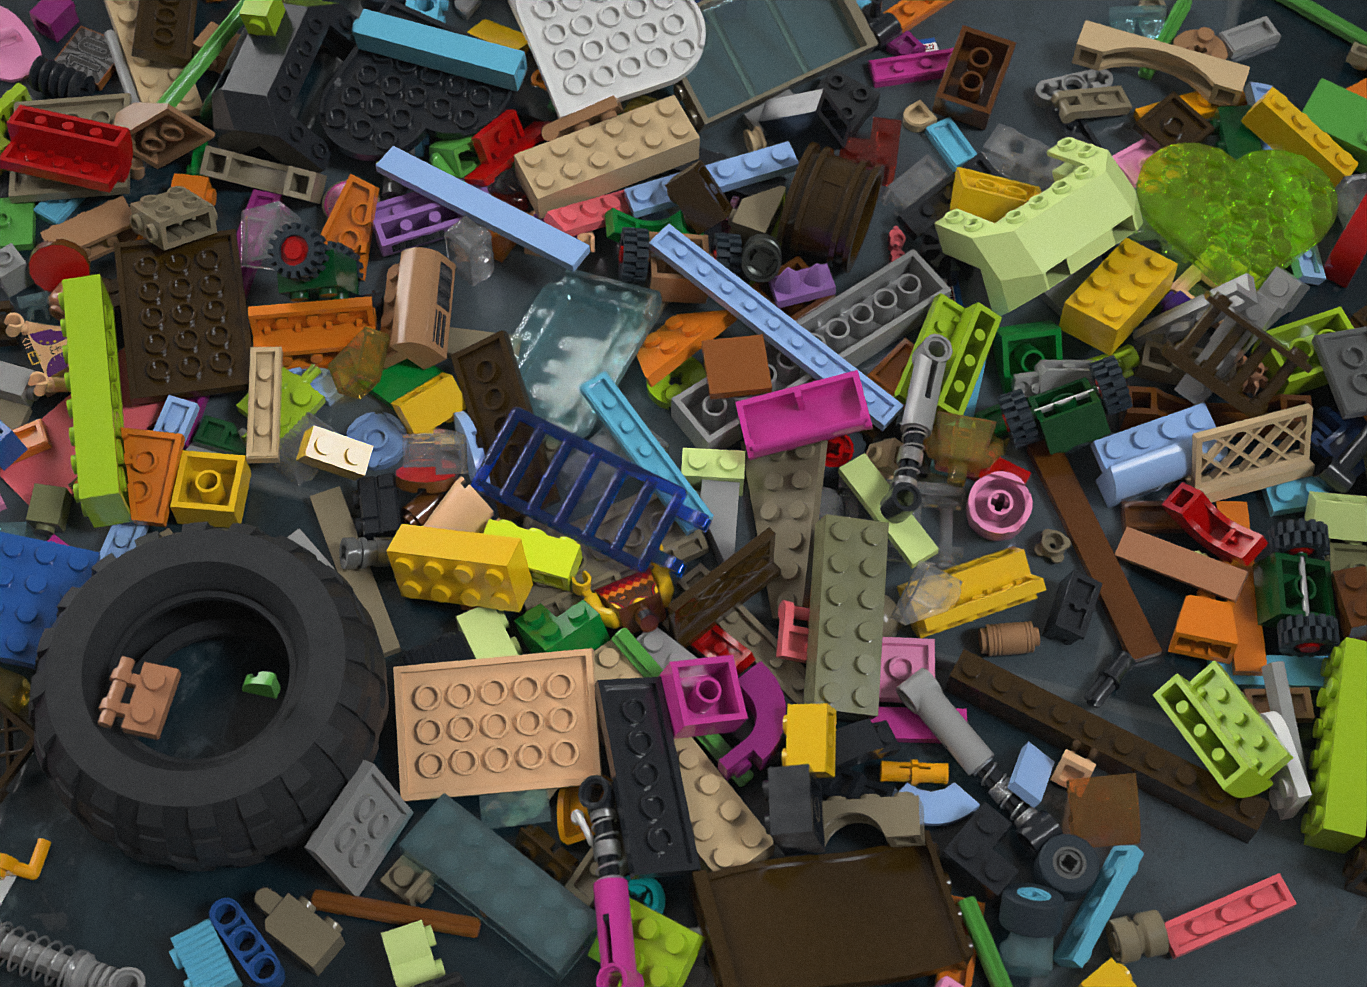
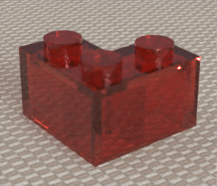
M873 117L870 140L848 137L845 149L839 151V157L858 163L865 158L870 160V167L873 168L877 163L884 164L885 170L882 186L893 187L902 120Z

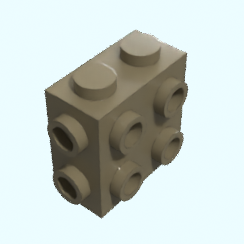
M174 186L169 188L167 192L158 195H146L140 201L130 204L132 215L129 220L132 229L162 250L217 233L216 221L218 216L215 207L185 187Z

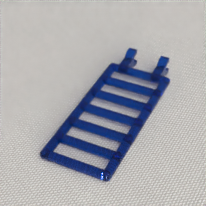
M514 407L510 411L471 481V486L474 490L638 573L646 572L652 562L682 578L688 568L685 562L659 550L674 519L677 517L705 533L712 523L708 515L683 504L687 497V490L520 407ZM520 421L535 430L502 489L486 482ZM547 434L562 443L530 501L526 502L514 496L513 493ZM575 448L589 455L557 515L554 516L540 509L572 449ZM599 463H606L617 470L584 530H581L567 521ZM630 475L644 482V485L615 538L609 544L595 537V534L627 476ZM655 489H658L672 496L643 552L637 558L623 551V548Z

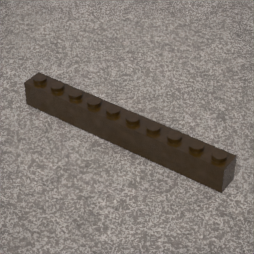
M963 649L949 676L945 691L1063 751L1066 749L1069 751L1073 750L1075 754L1085 759H1091L1097 768L1245 843H1248L1260 828L1270 802L1256 795L1247 798L1232 796L1223 790L1211 772Z

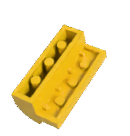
M1012 546L898 585L897 589L903 610L912 630L919 638H924L1037 598V593L1046 591V586L1042 577L1031 574L1025 550Z

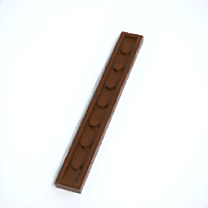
M1043 440L1027 445L1026 451L1087 576L1103 583L1098 599L1123 650L1129 653L1136 663L1159 656L1162 649L1065 454L1054 453L1051 455Z

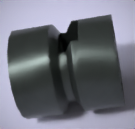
M765 233L756 234L746 241L741 260L742 270L745 275L752 281L759 283L770 281L779 273L781 267V246L773 236Z

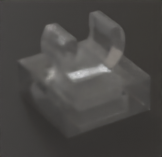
M513 167L501 172L494 178L495 181L487 186L490 195L495 198L500 196L507 203H510L516 197L509 191L508 187L514 191L521 187L517 179L511 178L515 171Z

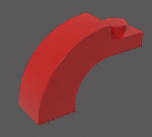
M1183 482L1161 504L1172 519L1187 534L1208 551L1229 564L1236 561L1244 566H1248L1268 544L1263 535L1235 523L1220 512L1203 491Z

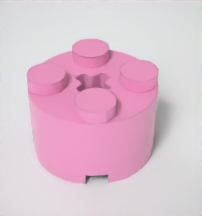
M997 471L980 478L971 488L966 503V516L969 526L978 535L988 540L1003 541L1012 539L1021 532L1031 514L1033 505L1031 493L1021 478L1009 472ZM997 501L1003 503L1001 512L995 510L994 505Z

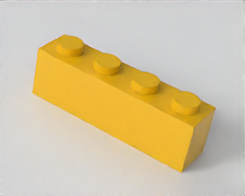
M1274 87L1267 91L1241 120L1243 124L1325 197H1328L1349 179L1359 164L1349 152L1342 149L1331 139L1329 134L1323 132L1305 113L1296 108L1284 94L1277 91Z

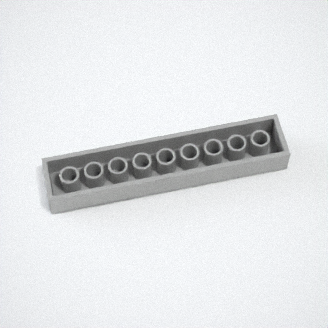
M912 249L796 322L852 366L856 367L924 324L934 297L942 293L950 298L951 289L915 249ZM764 341L772 392L817 381L769 342ZM704 378L672 398L671 417L696 448L725 450L744 438L735 402L764 394L710 400L707 378Z

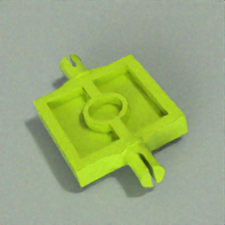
M311 364L301 376L283 367L280 442L283 445H286L326 403L325 397L310 385L322 373L317 366L315 367V364ZM249 393L236 405L238 411L247 418ZM247 432L241 436L245 443H247Z

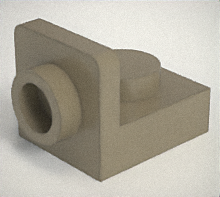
M404 855L396 861L380 880L385 888L410 906H416L418 902L424 903L432 894L435 883L431 872L428 870L423 871Z

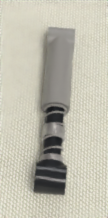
M940 334L929 335L912 354L914 367L900 427L903 433L901 438L903 445L899 448L896 461L898 469L894 472V478L889 486L888 493L880 502L882 515L892 523L905 521L920 507L922 502V496L917 488L918 483L915 479L916 475L920 473L918 468L921 467L924 453L922 450L925 449L923 440L930 437L932 433L946 362L952 355L950 341Z
M923 667L896 687L897 695L911 712L918 714L969 776L972 774L973 776L977 775L982 780L981 785H986L990 790L989 794L997 804L1001 803L1000 808L1006 809L1011 815L1010 820H1015L1014 824L1018 828L1016 830L1017 838L1032 856L1037 858L1043 845L1054 836L1064 834L1059 824L1049 813L1044 810L1038 812L1007 788L1010 778L1006 779L1007 774H1002L996 767L997 762H992V757L995 754L945 697L941 686L928 670Z

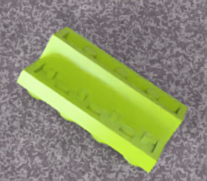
M942 293L936 295L893 397L904 405L906 404L914 367L912 354L929 335L940 334L950 341L952 355L946 362L934 425H950L962 420L1002 317L979 302L964 308Z
M1215 660L1190 682L1177 673L1153 694L1154 698L1223 790L1234 797L1247 798L1265 791L1274 784L1270 778L1294 758L1222 666Z

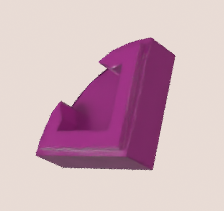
M908 30L886 45V51L894 56L922 53L926 50V47Z

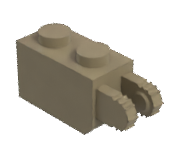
M268 887L256 890L255 904H257L261 913H264L267 917L265 919V930L270 934V938L315 975L319 976L346 944L340 934L343 930L341 926L328 916L322 920L314 913L316 907L303 896H300L297 900L289 893L282 898Z

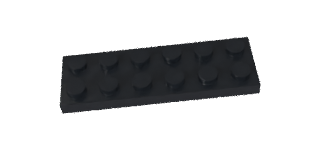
M661 677L597 680L594 684L631 880L687 875L699 871L701 868Z

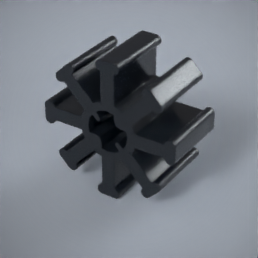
M928 228L925 232L919 255L938 276L942 271L946 272V284L948 287L956 286L959 274L968 281L973 276L975 266L944 254L938 234L933 231V228Z

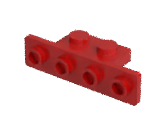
M507 109L471 138L481 165L464 178L465 182L471 185H478L479 187L492 184L495 181V177L513 166L514 154L530 149L538 142L545 140L542 137V129L553 121H534L523 130L516 110Z

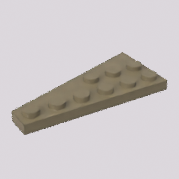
M827 440L751 461L748 458L745 441H740L742 451H745V470L757 536L768 527L776 533L774 562L781 569V575L767 585L772 618L778 622L780 620L778 618V608L782 600L791 601L795 606L809 608L815 524L819 521ZM794 619L793 622H800L804 620Z

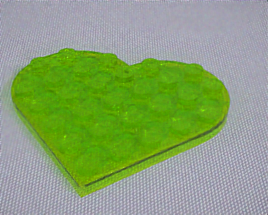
M1199 143L1173 144L1151 155L1142 166L1136 181L1140 211L1147 223L1217 286L1248 273L1254 277L1256 291L1259 290L1276 266L1282 269L1287 268L1319 243L1331 229L1338 211V198L1330 178L1305 156L1282 150L1255 151L1236 160L1222 149Z

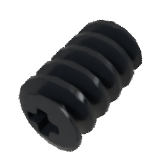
M43 55L35 58L31 65L29 84L31 89L36 92H41L45 96H51L54 99L94 95L95 79L92 75L86 77L83 71L77 72L75 68H67L63 63L57 64L55 60H48Z

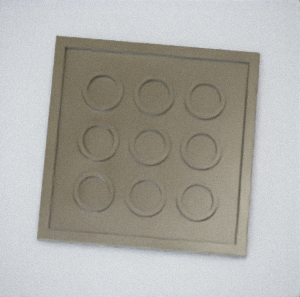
M122 93L14 102V112L19 105H25L114 125L116 113L131 105V94ZM10 171L8 197L11 203L130 194V172L125 183L117 182L111 192L108 193Z

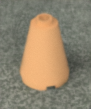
M460 476L423 526L483 534L488 520L494 515V511L470 484L466 488L462 486L466 481Z

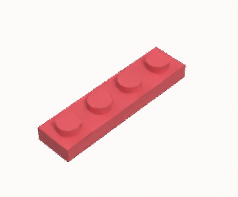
M623 189L547 211L544 221L573 237L580 233L606 227L605 213L611 208L632 216V213L625 199Z
M1278 873L1164 922L1169 939V953L1174 960L1287 911L1297 903L1282 876Z

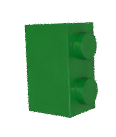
M1051 320L998 327L993 339V355L1004 394L1012 391L1014 374L1034 372L1035 365L1041 360H1063L1061 328Z

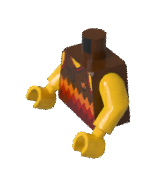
M657 542L659 552L654 555L648 553L646 545L644 547L646 560L650 565L654 566V569L646 568L595 589L594 593L591 591V575L587 571H582L584 584L577 583L574 576H572L573 592L576 595L584 596L583 600L600 614L605 627L616 628L618 631L622 628H627L632 634L641 630L652 632L658 627L660 622L665 621L667 618L664 608L668 607V604L671 603L674 586L667 565H663L665 554L660 542Z

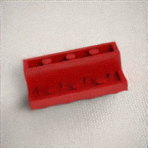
M19 105L6 122L11 141L0 155V169L108 193L111 192L117 182L125 183L129 175L133 158L130 128L25 105Z

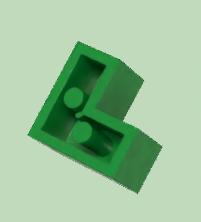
M584 600L571 606L558 617L554 616L540 603L514 620L526 648L532 654L592 648L595 651L611 640L600 614Z

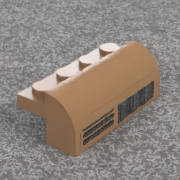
M408 248L401 251L400 263L394 264L388 269L377 364L384 369L408 358L425 370L447 359L456 264L443 254L429 248Z

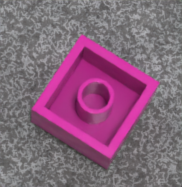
M733 655L671 661L660 673L659 677L662 679L674 739L735 732L748 719Z

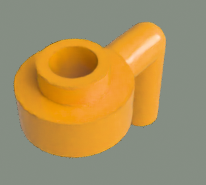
M42 838L38 839L29 865L18 862L14 857L0 852V880H4L5 876L13 875L36 880L40 876L51 842Z

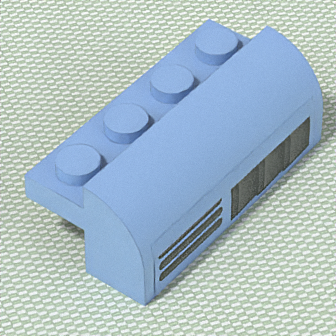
M1205 402L1098 439L1090 444L1102 471V474L1096 479V483L1107 508L1191 478L1192 434L1216 428ZM1213 439L1202 442V451L1207 453L1217 440ZM1225 446L1214 459L1221 462L1228 454V447ZM1210 463L1201 472V475L1213 471L1217 466Z

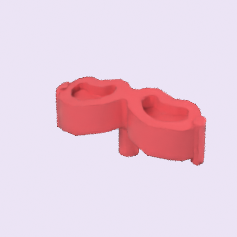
M894 226L887 237L889 242L888 250L891 252L889 255L890 263L905 254L901 249L904 246L906 237L902 230L898 229V226Z

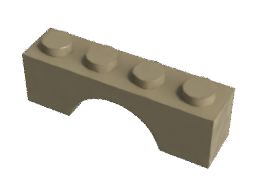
M207 145L199 173L208 177L321 204L327 179L326 175L265 161Z
M897 792L894 794V797L864 794L860 796V799L848 800L842 796H831L826 801H823L825 847L830 837L837 830L853 823H864L874 826L885 835L891 847L925 845L924 806L919 795H914L911 792Z

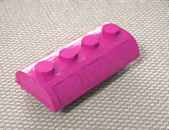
M858 370L735 402L750 461L817 442L828 441L844 435L873 429Z

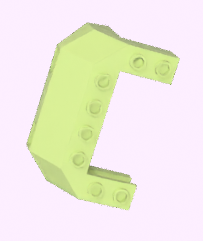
M1071 137L1061 139L1057 145L1047 150V154L1049 157L1064 161L1065 163L1052 171L1055 182L1044 192L1031 197L1027 203L1008 212L1005 217L996 223L960 209L947 212L945 217L934 223L943 253L981 270L993 312L1002 316L1046 292L1141 227L1143 219L1136 190L1107 149Z

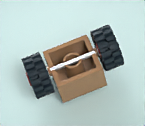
M622 228L618 258L620 282L645 283L646 281L647 301L706 304L708 297L706 293L649 250V242L659 232H649L648 234V229ZM714 233L711 253L709 255L740 278V266L742 263L741 236L739 234ZM683 234L709 254L708 235Z

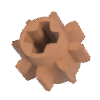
M1246 356L1242 357L1239 364L1237 363L1236 372L1248 359ZM1261 362L1242 385L1244 389L1241 392H1251L1255 395L1259 387L1264 388L1269 380L1265 376L1269 367H1264Z

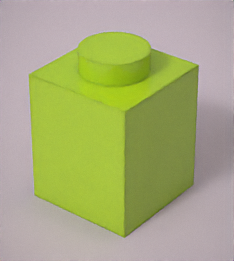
M245 0L239 15L248 34L275 36L286 9L282 0Z

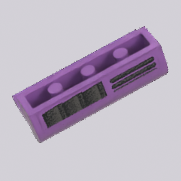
M464 176V177H462V178H458V179L465 181L464 178H465L466 176ZM472 185L489 194L487 187L483 188L478 185ZM415 191L377 202L375 220H373L376 243L383 257L399 253L408 248L419 247L484 227Z

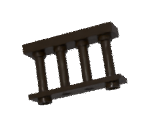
M1207 290L1204 293V297L1211 304L1182 342L1178 341L1176 344H1173L1167 340L1160 349L1162 356L1249 418L1269 414L1267 410L1269 407L1268 402L1298 366L1307 373L1313 369L1307 361L1309 356L1295 345L1292 349H1289L1230 306L1233 301L1221 292L1217 291L1214 295ZM1223 312L1237 323L1207 360L1203 359L1200 363L1191 356L1193 353L1192 348L1218 315ZM1246 330H1248L1262 341L1232 378L1228 377L1225 381L1216 374L1219 371L1217 367ZM1272 348L1285 356L1287 360L1258 396L1254 395L1252 398H1249L1241 392L1244 389L1242 385Z

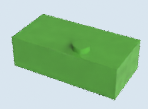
M1321 78L1302 112L1323 132L1329 134L1331 139L1342 149L1352 155L1359 163L1355 170L1367 175V99Z

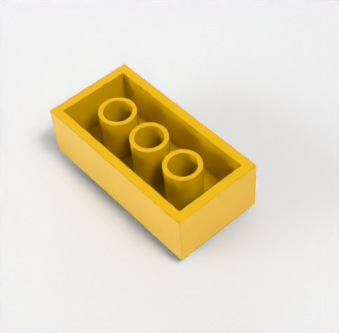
M1125 238L1064 302L1059 327L1066 333L1111 356L1171 290L1178 263L1129 238Z
M401 524L386 550L401 597L520 612L533 586L521 538Z

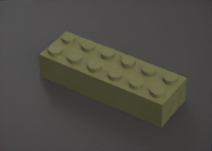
M826 514L815 524L803 704L827 703L836 709V719L852 721L871 720L878 716L889 523Z

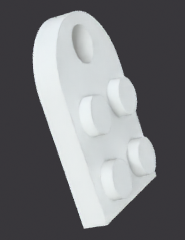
M1276 711L1260 713L1261 717L1294 757L1270 778L1274 784L1269 787V800L1272 808L1278 811L1280 820L1293 818L1312 796L1284 719Z

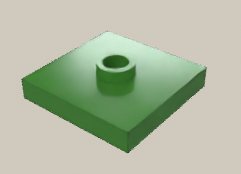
M9 197L0 198V249L10 243L14 245L17 251L33 250L35 248L36 214L34 208L36 207V201L11 203Z

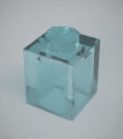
M1010 932L1006 942L1001 941L999 952L1002 962L1005 963L1007 974L1046 979L1052 971L1053 936L1049 938H1031Z

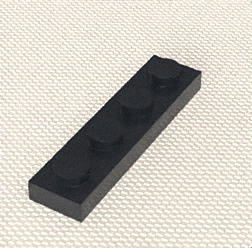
M981 152L961 166V168L994 176L999 174ZM955 172L896 217L898 223L914 241L923 235L928 228H932L935 222L945 217V214L950 211Z

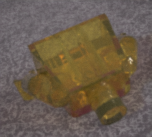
M937 411L931 436L923 440V446L928 457L934 459V468L937 471L948 473V485L963 487L966 484L967 476L978 477L981 468H990L1001 456L1005 455L1010 438L1002 440L996 437L994 430L997 421Z

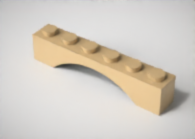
M1085 20L1072 60L1074 64L1098 71L1124 66L1159 70L1186 82L1198 91L1207 102L1222 107L1238 105L1250 70L1249 66Z

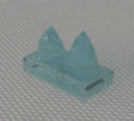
M1166 5L1109 7V24H1111L1112 28L1134 34L1136 23H1139L1144 37L1154 40L1161 33L1166 20Z
M548 789L479 795L482 829L484 830L551 822Z

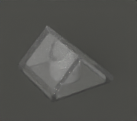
M280 201L243 210L241 213V266L274 270L275 266L271 265L268 260L272 256L267 254V249H273V245L269 244L270 238L276 240L277 236L274 232L276 230L284 231L282 226L285 224L292 226L291 222L301 224V218Z

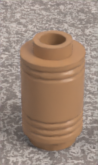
M1031 621L985 624L984 628H979L978 630L981 654H987L988 657L1034 653L1035 647L1040 646L1039 628L1033 627Z

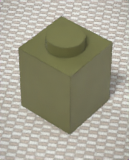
M34 483L26 520L35 528L34 531L45 535H54L55 531L65 533L73 496L67 488Z

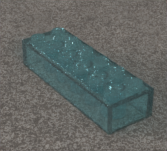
M445 793L442 794L399 843L402 855L406 856L423 871L428 870L431 872L437 885L559 983L598 935L596 913L593 909Z

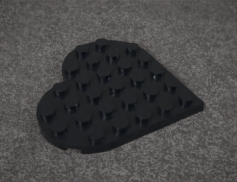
M388 0L379 12L480 39L394 0ZM356 44L326 86L320 100L319 114L323 130L328 140L336 149L354 159L380 161L392 146L409 152L418 146L427 135L447 140H457L476 135L511 107L515 91L358 49Z

